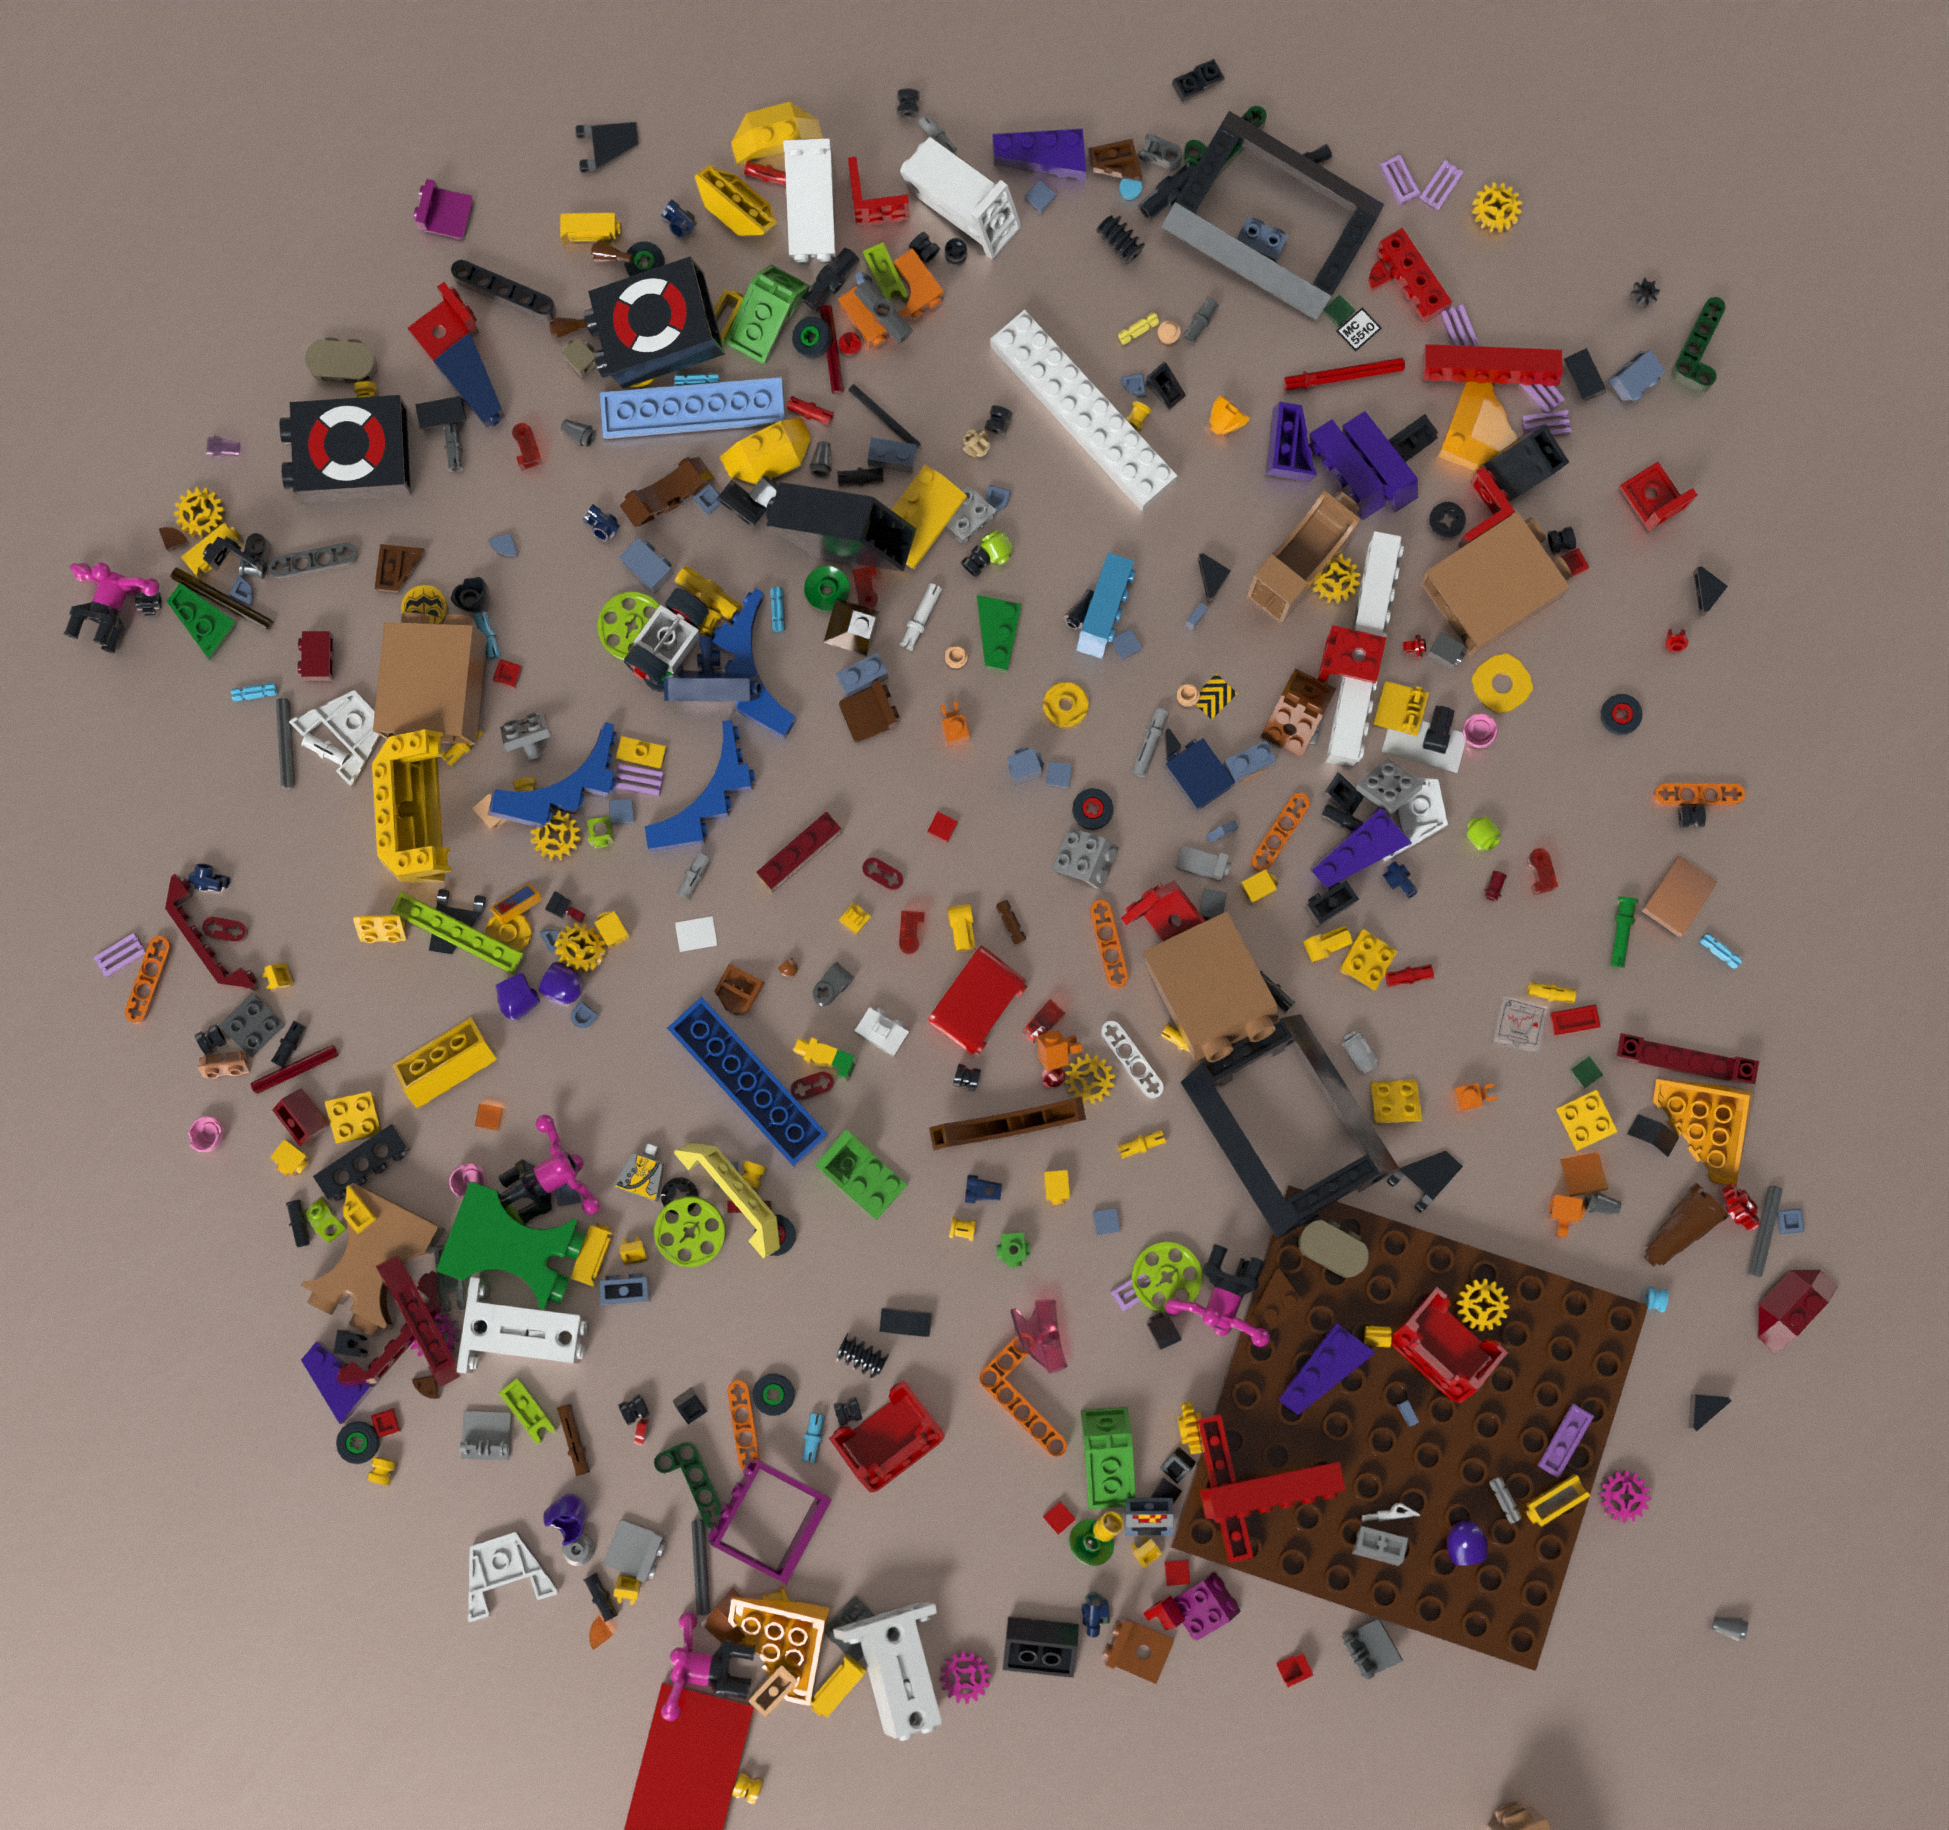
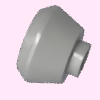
M583 1533L574 1542L562 1545V1555L571 1565H584L593 1557L594 1544L590 1537Z

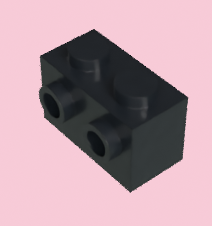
M1347 880L1341 884L1337 882L1328 887V892L1322 896L1317 893L1307 900L1309 904H1307L1305 909L1317 928L1358 902L1359 898Z

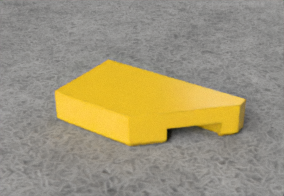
M348 1185L343 1216L355 1232L360 1234L378 1219L353 1187Z

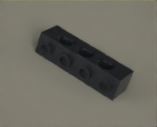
M391 1124L315 1174L313 1178L326 1198L331 1201L335 1199L337 1202L346 1197L348 1185L352 1187L354 1184L364 1185L368 1182L367 1177L373 1173L375 1175L382 1173L388 1168L387 1164L393 1160L395 1162L402 1160L408 1155L406 1151L411 1148L396 1125ZM381 1145H386L388 1147V1154L380 1158L377 1153L378 1148ZM366 1158L369 1165L366 1170L361 1171L358 1168V1162L360 1159ZM342 1171H346L349 1175L348 1181L344 1184L338 1181V1176Z

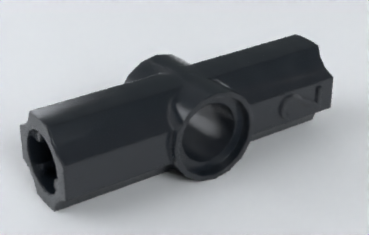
M1188 162L1174 175L1165 177L1156 186L1155 191L1138 204L1141 213L1151 221L1166 207L1173 206L1196 166Z
M844 247L830 265L827 264L822 268L816 277L815 283L802 297V301L810 309L817 312L832 294H836L846 281V277L860 262V258L852 250Z

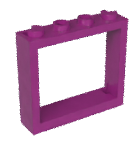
M754 1457L752 1462L749 1461L743 1470L745 1475L741 1482L735 1484L731 1493L733 1497L729 1504L726 1503L720 1512L721 1519L719 1523L710 1530L708 1542L728 1555L787 1584L832 1499ZM759 1469L815 1498L777 1569L722 1541Z

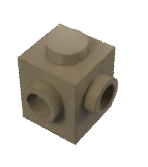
M577 338L575 341H569L563 347L562 356L564 360L582 378L596 366L593 353L595 349L589 342H582Z

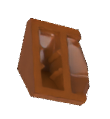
M728 964L714 992L719 997L725 1010L734 1015H739L751 1009L765 982Z
M734 1588L728 1592L701 1623L722 1644L726 1639L735 1640L734 1643L743 1642L745 1637L738 1626L733 1628L728 1621L732 1598H743Z

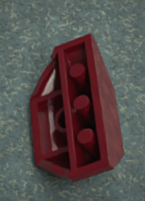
M1789 1270L1758 1303L1757 1338L1774 1354H1777L1793 1341L1821 1312L1839 1286L1822 1270Z

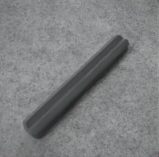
M280 698L276 700L280 780L283 789L294 788L291 724L289 723L290 704L287 698Z
M1769 1186L1760 1222L1761 1225L1759 1226L1749 1269V1275L1754 1277L1763 1276L1783 1191L1782 1188L1777 1186Z
M693 1520L691 1526L697 1615H707L710 1612L705 1523L703 1520Z

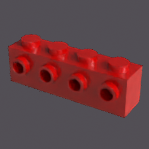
M1403 227L1379 242L1377 247L1379 258L1382 262L1388 264L1391 276L1395 281L1398 280L1403 287V294L1408 300L1411 299L1415 304L1414 309L1420 318H1424L1428 322L1440 315L1442 311L1450 308L1452 300Z

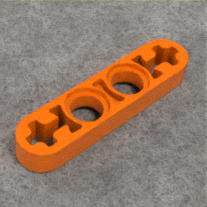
M1664 783L1654 790L1653 797L1656 803L1664 806H1695L1696 804H1703L1704 806H1735L1744 800L1745 790L1741 785L1735 783ZM1663 788L1666 789V793H1674L1675 788L1678 789L1676 796H1668L1666 800H1664L1663 796H1659V793L1663 791ZM1685 788L1691 789L1694 793V797L1690 801L1682 797V790ZM1721 788L1724 789L1723 793H1730L1735 789V793H1739V796L1735 800H1733L1732 796H1724V801H1721ZM1706 789H1714L1717 793V798L1713 801L1706 799Z
M1296 793L1290 798L1253 854L1251 865L1256 871L1261 872L1271 867L1310 806V800L1306 794ZM1301 798L1304 800L1303 805L1305 808L1300 807L1296 815H1300V817L1297 818L1291 813L1296 805L1293 800L1298 801ZM1283 817H1290L1293 820V827L1284 829L1280 824V820ZM1277 836L1280 838V846L1278 848L1270 847L1268 845L1269 837ZM1264 846L1268 852L1275 855L1272 857L1269 853L1265 860L1268 865L1263 864L1260 867L1257 865L1258 860L1256 857L1261 858L1265 850H1261V848Z
M1097 900L1091 905L1090 915L1107 982L1111 987L1119 989L1126 985L1128 973L1111 907L1107 901ZM1097 905L1107 909L1104 912V919L1107 920L1109 918L1110 922H1103L1097 925L1096 921H1101L1099 913H1094ZM1110 927L1113 931L1112 937L1110 939H1103L1099 934L1101 928ZM1109 949H1114L1118 952L1119 957L1114 962L1108 961L1105 957V953ZM1121 963L1122 967H1117L1118 974L1123 975L1124 978L1121 979L1120 984H1117L1116 981L1111 980V977L1114 976L1113 968L1108 970L1107 966H1115Z
M156 936L149 942L127 1002L125 1017L133 1023H142L148 1017L168 962L172 945L163 936ZM161 941H163V945L166 946L165 950H160L158 954V957L162 958V961H159L155 958H150L151 954L155 956L157 955L158 949L155 948L156 943L160 944ZM149 963H157L158 971L155 975L147 973L146 968ZM143 984H147L150 987V993L146 997H141L138 993L139 987ZM135 998L145 1001L146 1005L140 1004L139 1011L142 1012L141 1016H136L133 1019L134 1015L131 1011L132 1009L136 1010L139 1004L134 1002Z
M736 1380L729 1385L727 1393L738 1463L740 1468L744 1470L746 1464H743V1460L747 1456L746 1452L741 1453L740 1448L747 1449L754 1446L755 1451H750L751 1458L755 1457L760 1460L749 1387L745 1382ZM736 1384H739L740 1388L745 1389V1392L741 1393L742 1401L747 1399V1404L733 1406V1401H738L737 1395L732 1394ZM743 1407L748 1410L749 1416L746 1421L737 1420L735 1412L738 1408ZM743 1431H748L752 1434V1442L748 1445H744L739 1441V1435Z

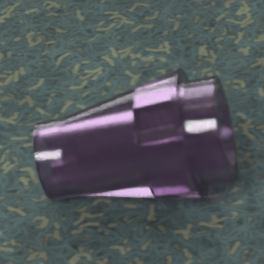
M216 435L208 437L206 454L212 455V458L240 456L241 442H235Z

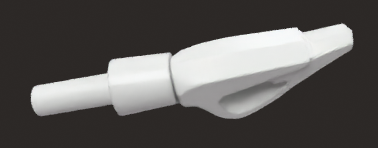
M1396 1503L1390 1511H1377V1514L1362 1515V1520H1378V1522L1390 1519L1420 1516V1514L1402 1503ZM1398 1507H1401L1406 1509L1407 1511H1405V1513H1399L1396 1510Z

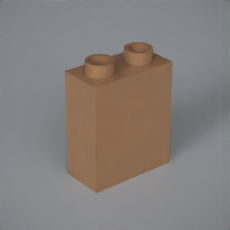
M1518 511L1428 569L1420 581L1471 656L1562 598L1570 588L1566 581L1572 578V574L1565 561L1559 555H1555L1552 558L1548 556L1540 544L1546 540L1542 528L1532 517L1524 521Z
M402 613L400 623L384 622L373 732L388 739L390 736L420 730H431L443 733L441 743L476 744L487 636L473 626V618L465 615L449 614L445 616V624H429V616Z
M1224 912L1143 951L1146 969L1194 1061L1206 1057L1208 1062L1221 1060L1233 1051L1231 1044L1246 1037H1249L1251 1042H1257L1270 1036L1275 1031L1274 1024L1279 1022L1277 1004L1228 912Z

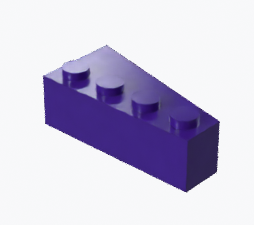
M1083 129L993 134V159L996 166L1019 170L1028 169L1036 173L1044 174L1045 172L1064 178L1066 176L1073 177L1081 181L1086 179Z
M1366 411L1342 425L1343 434L1384 485L1385 498L1395 512L1418 498L1417 476Z
M1333 419L1309 433V447H1311L1312 452L1315 455L1318 454L1324 468L1331 473L1343 493L1353 499L1359 506L1357 513L1362 520L1385 507L1384 485Z
M1378 807L1315 863L1310 870L1328 888L1408 846L1412 842L1388 815Z
M1336 1323L1327 1332L1277 1400L1293 1413L1299 1415L1375 1354V1352Z

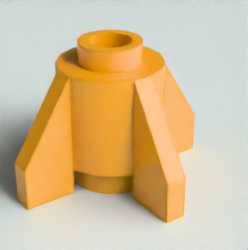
M1219 395L1213 403L1209 420L1212 424L1210 429L1219 436L1222 433L1227 435L1245 426L1251 418L1240 411L1227 397Z

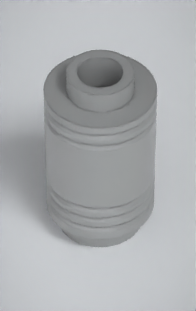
M1353 1030L1343 1037L1345 1042L1342 1045L1359 1071L1362 1070L1365 1074L1379 1065L1377 1061L1379 1058L1361 1031L1356 1033Z

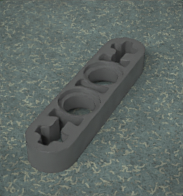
M341 543L277 556L270 560L268 569L275 578L285 579L354 564L357 561L358 552L352 544ZM345 549L353 552V554L349 555V559H346L344 556H338V562H336V557L333 551H336L337 555L345 553ZM322 553L330 554V562L320 564L318 561L319 556ZM301 557L308 560V565L304 569L296 567V561ZM288 560H291L293 571L289 567L282 568L281 573L274 570L278 566L277 563L287 566L290 565Z

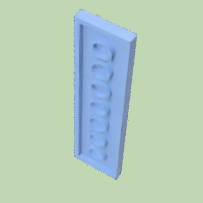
M781 377L600 392L604 439L767 426L785 420Z

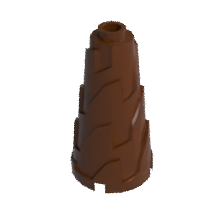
M1695 1182L1690 1187L1688 1193L1673 1209L1657 1234L1646 1245V1255L1644 1258L1653 1267L1656 1264L1659 1266L1661 1264L1665 1265L1676 1254L1685 1250L1696 1240L1701 1239L1730 1216L1710 1194L1703 1192L1705 1189Z

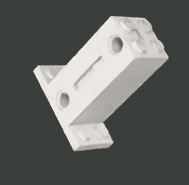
M931 137L918 146L916 153L903 163L900 171L908 191L982 244L985 254L992 260L1022 227L1006 183L1002 180L997 184L993 183Z
M830 139L783 140L789 256L796 263L809 262V258H817L818 262H829L831 257H836L833 154Z
M470 1277L457 1365L458 1373H473V1369H477L479 1355H475L476 1351L568 1363H579V1359H583L585 1345H581L582 1335H586L588 1329V1321H585V1316L483 1303V1299L488 1297L489 1285L486 1284V1279ZM482 1321H485L487 1324L485 1333H481L479 1330V1325ZM566 1332H570L572 1335V1340L569 1344H565L563 1341V1336Z
M921 1601L833 1629L836 1639L850 1642V1644L861 1643L884 1734L893 1738H899L900 1741L914 1737L913 1733L922 1731V1733L936 1730L935 1726L942 1724L915 1622L920 1623L930 1620V1615L937 1613L934 1603Z

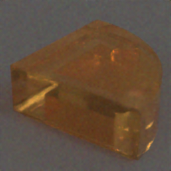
M600 1616L594 1620L589 1631V1642L593 1650L613 1636Z

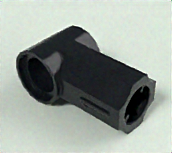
M1435 706L1430 727L1427 729L1424 738L1423 749L1441 754L1446 753L1450 740L1449 731L1454 717V710L1445 706Z

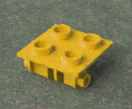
M1384 681L1373 725L1418 737L1429 693L1423 691L1424 689L1415 686V688H1410Z
M400 915L353 916L360 942L388 941L396 943L406 941L404 932L406 930V920H401Z
M1362 928L1360 933L1357 934L1353 946L1350 947V951L1347 953L1343 964L1340 965V972L1347 976H1352L1376 992L1397 951Z
M1417 1079L1370 1082L1374 1109L1373 1122L1375 1124H1395V1122L1402 1124V1122L1413 1121V1123H1416V1121H1422Z
M1598 1089L1556 1109L1576 1151L1618 1132Z
M371 1091L324 1101L336 1144L371 1137L381 1131L374 1106L375 1098Z

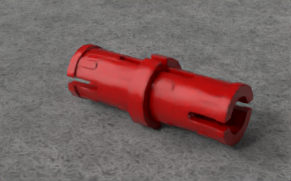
M749 160L746 162L744 168L745 175L763 179V182L766 183L770 181L786 187V172L774 169L769 164L764 166Z
M791 396L787 404V410L804 415L805 419H814L828 426L834 417L833 411L816 406V403L812 401L808 403L795 396Z
M1431 964L1413 968L1408 966L1400 971L1385 973V979L1388 987L1407 983L1412 985L1420 980L1434 979V972Z

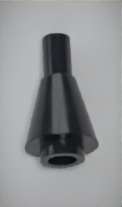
M1087 589L1082 599L1063 616L1068 627L1075 630L1082 628L1094 591Z

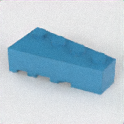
M1108 552L1080 632L1077 651L1103 658L1108 641L1112 642L1116 631L1113 628L1114 622L1119 623L1123 611L1119 609L1121 602H1126L1129 590L1126 589L1127 583L1132 584L1136 570L1132 569L1133 560Z

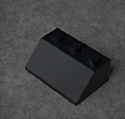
M1008 1617L1002 1670L1073 1678L1078 1648L1079 1624Z

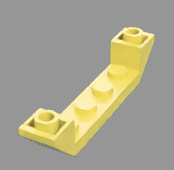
M690 1142L674 1152L688 1170L701 1164L757 1229L749 1239V1242L763 1259L780 1248L776 1216L717 1146Z

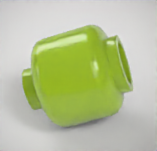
M995 529L981 538L983 542L980 544V548L990 556L991 563L998 562L1001 565L1011 559L1009 554L1013 551L1014 547L1004 531L998 532Z
M1475 817L1468 823L1469 829L1466 836L1478 850L1490 851L1501 841V830L1489 817H1482L1480 819Z

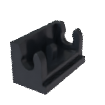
M1587 348L1564 358V362L1582 400L1586 402L1606 393V387Z
M461 396L415 404L420 430L467 421L464 402Z
M1424 414L1388 441L1406 462L1438 439L1436 435L1438 431L1427 415Z
M732 479L716 499L751 528L756 525L766 511L765 506L752 499L749 493Z
M337 1330L333 1353L367 1357L368 1350L358 1349L356 1346L359 1343L356 1341L360 1339L366 1341L368 1338L364 1335L350 1333L349 1330Z

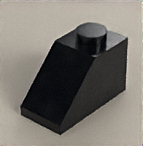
M1161 1312L1149 1318L1151 1322L1146 1325L1158 1350H1162L1182 1340L1169 1314L1163 1316Z

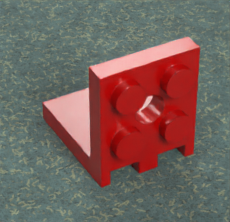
M857 156L848 157L856 225L865 223L879 225L883 221L902 222L906 218H910L908 194L862 200Z
M445 282L437 286L443 301L408 327L409 332L432 361L468 333H470L472 338L479 333L475 324L477 319L473 315L474 312L467 303L463 304L457 290L452 285L448 287ZM437 328H444L446 330L442 338L434 337V331Z
M1659 461L1619 486V489L1648 532L1661 523L1670 520L1682 510H1686L1698 496L1694 488L1681 495ZM1649 487L1654 488L1657 492V497L1653 499L1648 498L1645 494V489Z
M1484 467L1476 471L1470 484L1492 516L1465 533L1458 544L1460 548L1515 513L1508 502L1510 499L1503 489L1500 490L1498 488L1495 476Z
M1332 625L1326 639L1318 680L1326 682L1331 673L1376 684L1387 637ZM1354 650L1363 651L1365 659L1362 661L1354 660L1352 652Z
M1175 880L1164 886L1160 883L1156 887L1150 888L1142 895L1140 900L1129 905L1125 909L1127 913L1121 917L1125 925H1128L1144 916L1163 941L1206 922ZM1173 914L1180 917V926L1173 924L1171 920Z

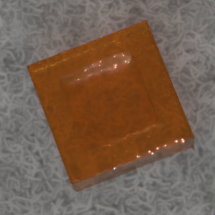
M479 1103L475 1127L499 1131L503 1108Z

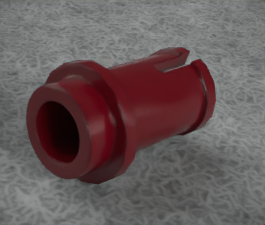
M1499 871L1492 872L1487 889H1484V898L1497 902L1498 898L1502 897L1500 892L1507 878L1506 874Z

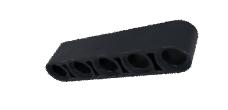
M457 260L451 266V273L456 283L462 287L542 321H551L556 316L557 311L552 298L466 260ZM462 269L468 270L465 276L460 277L457 275ZM480 279H489L487 284L478 285ZM502 287L509 288L506 294L498 293ZM523 296L530 297V300L526 303L519 302ZM543 305L551 306L547 312L540 311Z

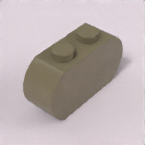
M328 337L325 340L313 342L306 351V366L313 377L319 382L348 384L362 381L370 382L377 371V361L371 349L357 339H349L348 342L339 341V339Z
M1330 1219L1327 1222L1323 1220L1314 1221L1305 1226L1298 1239L1302 1255L1343 1278L1356 1276L1365 1269L1369 1255L1367 1247L1360 1241L1361 1237L1351 1231H1348L1346 1234L1339 1230V1224Z

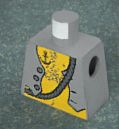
M646 1143L642 1156L631 1153L616 1179L614 1187L658 1202L664 1171V1164L655 1161L659 1147Z

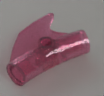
M1036 1300L1035 1309L1029 1320L1025 1319L1016 1308L1011 1309L1013 1323L1021 1345L1032 1358L1046 1368L1048 1373L1057 1372L1068 1367L1059 1334L1056 1300Z

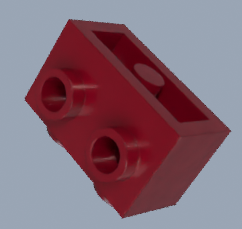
M302 631V638L298 639L301 661H298L297 669L298 674L305 681H333L334 636L330 631Z
M302 1088L282 1098L272 1109L300 1147L320 1136L330 1125Z

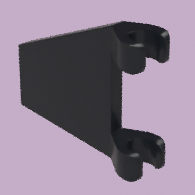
M636 122L593 126L577 125L575 128L578 139L590 136L593 139L595 160H580L581 173L596 171L639 145Z
M439 889L436 909L473 927L484 911L486 897L475 896L473 911L447 907L450 892ZM431 934L429 951L453 954L458 946Z
M1443 1151L1401 1167L1387 1179V1183L1394 1187L1405 1176L1425 1194L1415 1205V1209L1418 1212H1422L1463 1166L1447 1151Z

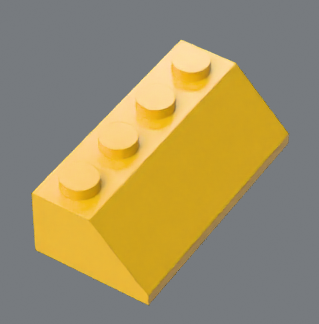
M927 465L923 466L892 508L893 512L917 528L906 565L912 569L916 568L967 498V495L945 476Z
M471 1016L399 1060L392 1067L403 1091L417 1109L429 1103L443 1092H447L461 1081L468 1079L482 1068L488 1067L497 1059Z

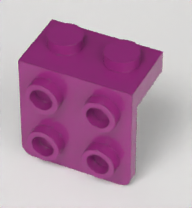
M426 179L425 185L420 187L419 199L421 201L419 207H415L413 220H415L421 231L462 239L465 235L473 204L472 196L440 189L435 180Z
M1215 1571L1207 1575L1197 1585L1173 1598L1186 1619L1183 1625L1192 1639L1196 1641L1227 1624L1241 1612L1237 1601L1231 1597L1225 1588L1223 1580L1218 1577Z

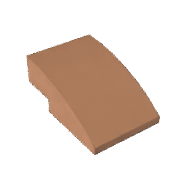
M1678 856L1641 911L1678 937H1681L1706 902L1717 881L1681 856Z

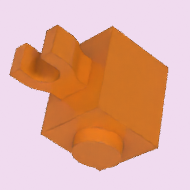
M957 701L953 702L954 710L952 712L946 711L945 704L940 705L941 712L946 717V719H942V728L947 746L970 741L964 714L957 715L959 711Z
M1058 1030L1047 1032L1037 1036L1038 1060L1047 1071L1068 1066V1054L1082 1052V1044L1080 1042L1077 1043L1075 1035L1065 1039Z
M1478 1083L1452 1089L1457 1113L1484 1106L1482 1100L1487 1102L1496 1101L1497 1096L1489 1097L1486 1094L1488 1088H1494V1083L1486 1084L1481 1089H1479Z
M1556 1194L1551 1195L1548 1219L1558 1220L1556 1237H1567L1569 1222L1579 1223L1580 1219L1584 1218L1585 1205H1582L1583 1199Z

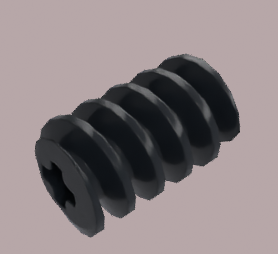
M1111 215L1101 222L1096 232L1098 234L1103 233L1102 239L1108 240L1107 245L1114 247L1113 252L1115 254L1120 253L1119 259L1122 261L1126 260L1125 265H1127L1142 252L1145 243L1137 245L1136 243L1140 237H1130L1134 230L1125 231L1128 225L1127 222L1120 225L1119 222L1122 217L1114 218Z
M847 1333L837 1352L836 1360L840 1361L845 1357L846 1366L853 1361L854 1370L862 1366L861 1373L865 1374L870 1370V1378L873 1379L877 1374L881 1373L890 1354L881 1358L882 1350L879 1349L873 1354L872 1345L864 1349L865 1341L862 1340L856 1345L857 1337L854 1336L848 1341Z

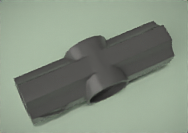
M869 279L863 281L856 288L854 294L871 312L875 321L884 327L897 344L909 338L913 333V329L894 309L891 301L886 299ZM881 308H887L890 311L884 316L878 314V310Z

